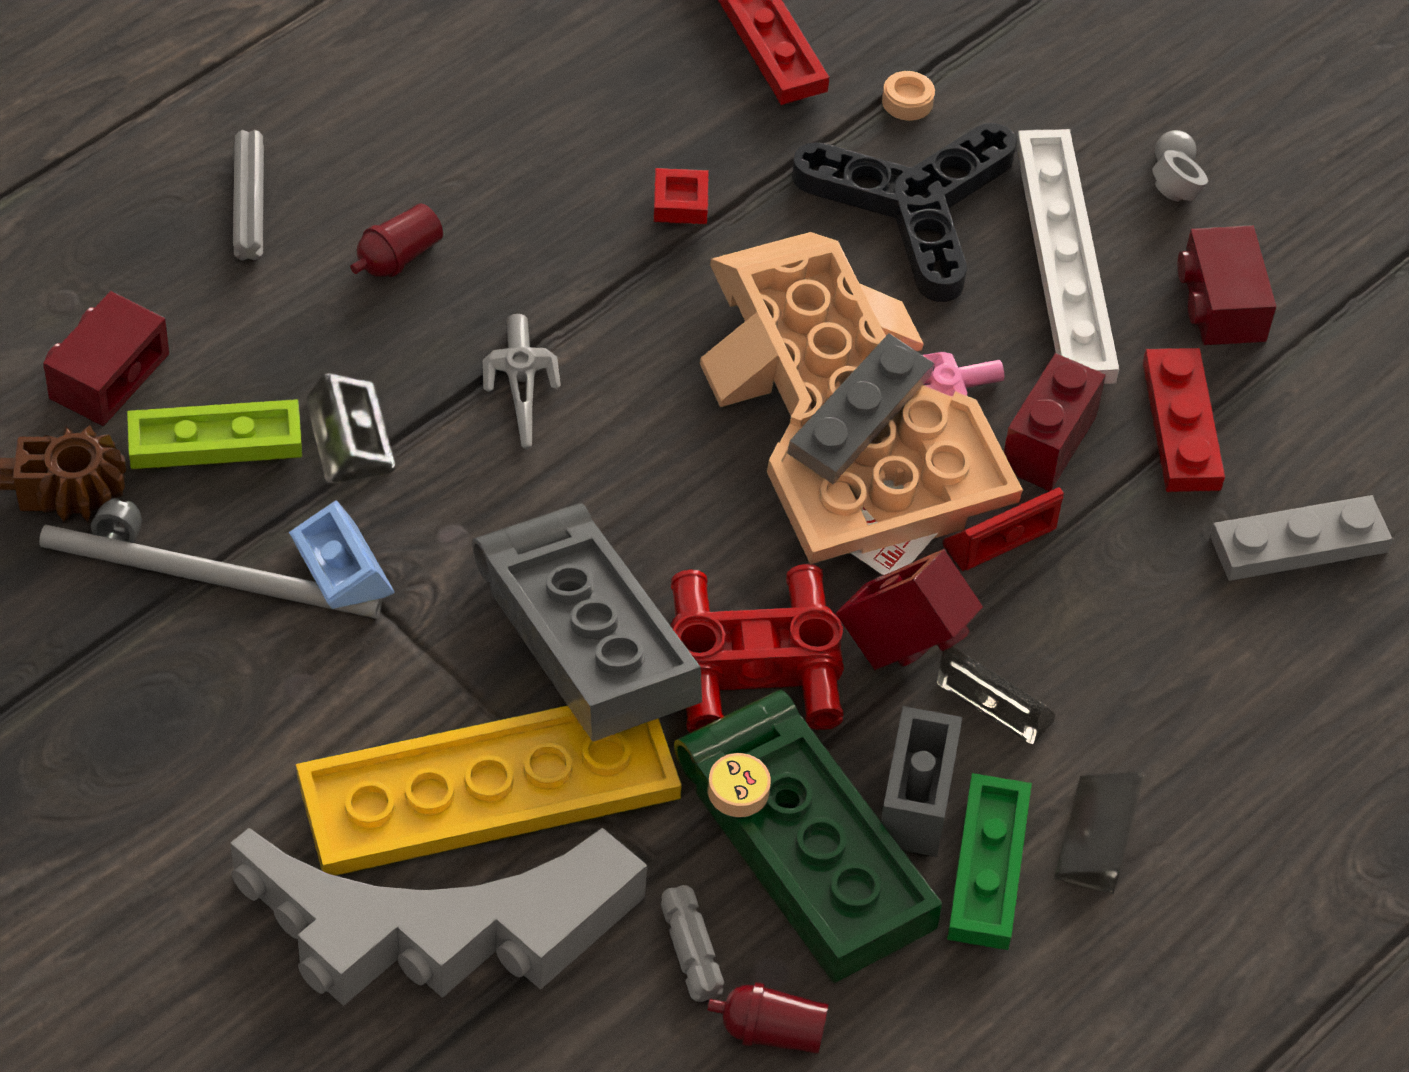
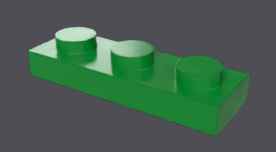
M972 773L947 940L1009 950L1032 783Z

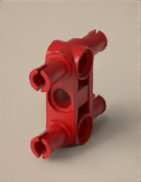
M802 564L791 568L786 574L791 608L710 612L707 575L698 570H684L676 573L671 578L676 617L672 620L670 626L701 667L702 703L686 708L687 730L690 733L724 717L722 714L720 690L802 686L806 708L805 719L810 728L827 730L837 727L842 723L844 715L840 705L837 681L844 670L841 651L843 626L840 619L826 606L822 569L813 564Z

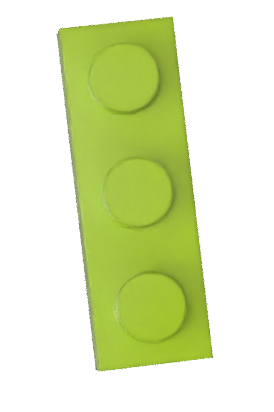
M298 399L127 411L131 469L302 457Z

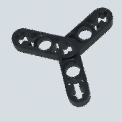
M984 123L912 168L825 143H806L795 152L792 179L800 190L808 194L896 218L918 290L927 299L936 302H947L961 295L967 273L965 257L949 208L1002 175L1012 166L1017 139L1012 130L1002 124ZM815 166L820 167L818 171L813 170ZM947 167H959L965 170L968 175L955 179L944 175L941 170ZM839 172L844 173L843 179L839 178ZM866 176L876 179L880 185L867 189L857 186L853 180ZM923 229H931L937 231L943 238L939 241L927 242L921 240L915 233ZM941 260L940 268L944 278H941L939 272L934 271L935 261Z

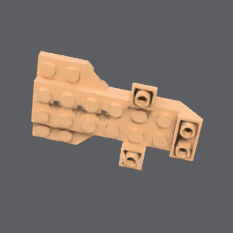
M808 232L711 259L710 266L729 306L738 305L745 322L703 355L700 359V365L720 407L770 394L773 381L775 382L791 415V419L780 443H777L769 459L767 474L810 564L860 550L863 554L936 533L938 534L934 538L964 530L968 517L1020 501L1023 489L977 400L956 391L953 397L922 385L834 484L787 453L789 441L888 333L917 352L923 349L924 344L902 301L860 284L839 242ZM892 480L895 487L902 484L903 489L889 488L884 485V481ZM863 507L878 523L867 524L862 513Z

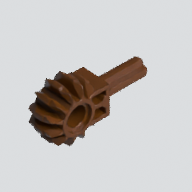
M90 425L81 433H73L65 426L62 436L58 438L45 434L44 437H18L16 457L0 458V490H16L20 511H43L47 513L57 510V515L61 517L63 522L74 513H80L88 522L93 510L99 509L112 498L123 497V490L125 488L124 473L126 472L125 459L121 455L120 450L116 449L115 442L112 441L110 434L97 437Z

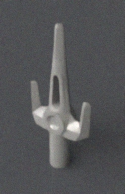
M512 314L506 320L508 348L493 350L483 359V388L487 392L493 390L496 370L506 372L509 377L515 404L521 446L528 450L532 447L534 374L537 370L546 367L551 387L558 389L561 383L557 356L546 348H531L527 317L522 314ZM518 382H526V402H522L520 399Z

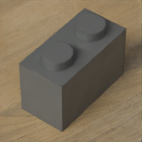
M906 706L902 707L881 823L903 851L937 857L963 717Z

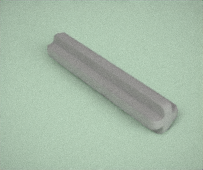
M241 130L234 136L233 246L235 257L242 261L247 258L257 260L263 254L264 145L263 135L257 130L250 132Z

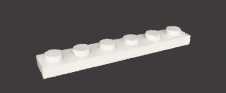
M1070 129L1018 131L1016 150L1055 351L1057 354L1106 374L1104 384H1114L1117 382L1119 365Z

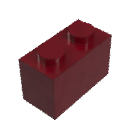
M1254 225L1191 229L1186 251H1180L1178 254L1177 271L1180 282L1187 283L1190 292L1188 297L1189 319L1192 324H1198L1203 345L1267 342L1277 306Z
M110 291L96 307H91L85 311L78 326L62 343L55 344L47 353L43 362L49 399L104 427L169 355L166 319Z
M1054 354L1008 427L1004 454L1016 477L1048 491L1053 489L1097 417L1106 374L1060 354Z
M943 549L865 583L836 612V615L873 669L876 670L896 661L901 667L907 666L918 660L930 647L935 645L938 646L940 651L951 648L969 634L970 630L967 624L983 606Z

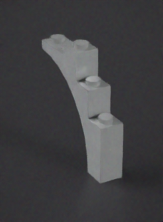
M250 828L231 842L234 869L231 875L237 887L246 897L253 901L260 898L274 911L275 918L284 931L291 937L298 939L300 958L298 968L309 986L321 994L325 991L329 992L343 1006L397 960L401 969L414 983L418 985L426 983L443 998L495 952L503 966L510 973L517 977L524 975L541 990L645 898L647 865L603 828L566 854L523 874L477 886L436 890L378 887L334 876L285 854Z

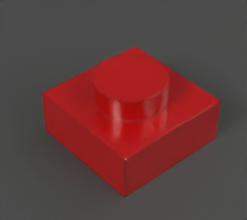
M656 168L654 222L707 224L709 170Z

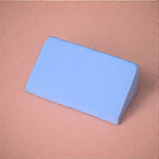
M337 500L289 532L324 598L332 609L385 598L395 593L357 525Z

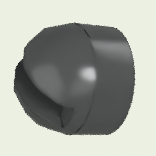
M117 498L111 499L98 509L91 523V531L93 535L134 543L141 529L142 517L140 511L130 501L125 503ZM118 522L124 524L125 528L117 527Z

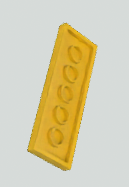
M568 706L296 764L297 779L321 869L323 872L334 876L681 798V783L658 718L592 742Z

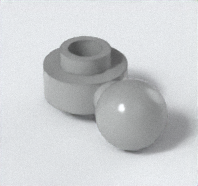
M1172 130L1159 138L1155 146V156L1158 162L1152 169L1153 175L1156 178L1155 185L1157 189L1167 198L1177 202L1181 201V199L1193 201L1208 183L1206 174L1194 162L1197 153L1195 141L1184 131Z

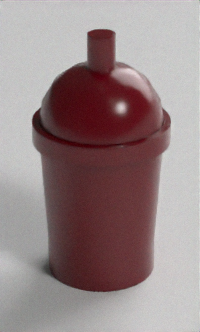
M419 203L380 225L369 227L363 232V236L358 242L356 249L358 261L350 265L352 272L358 274L365 270L373 276H396L403 271L405 265L442 240L443 228L439 218L431 208Z
M755 982V985H743L735 988L729 993L726 1002L710 998L707 1011L723 1014V1024L727 1032L734 1038L743 1041L742 1045L752 1047V1044L819 1054L829 1004L765 987V984Z

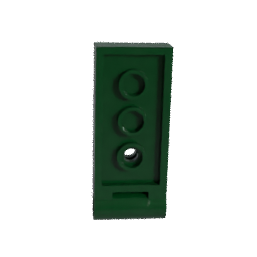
M777 690L675 740L674 750L677 760L688 779L697 784L696 794L834 984L938 928L942 902L798 713L795 704L784 691ZM744 753L754 756L767 767L770 773L771 784L768 800L765 806L753 815L747 817L726 815L716 809L709 799L708 781L710 770L716 761L729 754Z

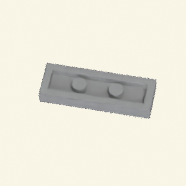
M1373 495L1216 522L1213 524L1210 535L1229 581L1388 553L1392 542V536Z

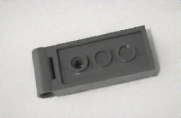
M578 503L476 537L472 540V549L477 567L484 580L490 582L491 594L592 742L702 703L700 665L596 526L584 504Z

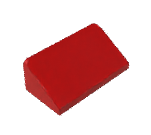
M1058 487L943 539V547L962 571L969 570L1055 530L1058 524L1064 492Z

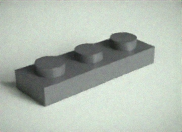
M888 333L789 441L787 453L834 484L931 377L934 363Z

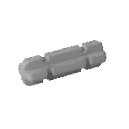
M688 885L668 888L662 893L661 908L666 922L671 925L669 932L682 972L687 974L688 977L685 981L690 996L696 1002H703L710 998L716 999L723 993L724 980L719 965L713 961V958L716 956L702 914L696 910L699 905L694 890Z

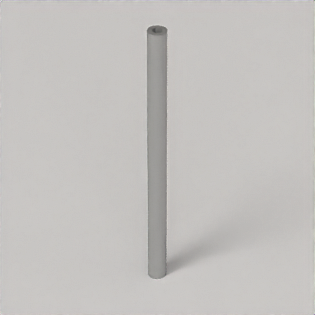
M44 525L40 534L39 544L43 548L332 609L314 581L51 525ZM382 598L333 610L377 619L382 606Z

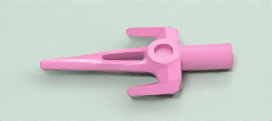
M938 352L923 355L934 363V371H932L931 377L923 385L953 397L955 391L967 396L966 388L1004 381V369L1000 360L958 368L953 355L950 353Z

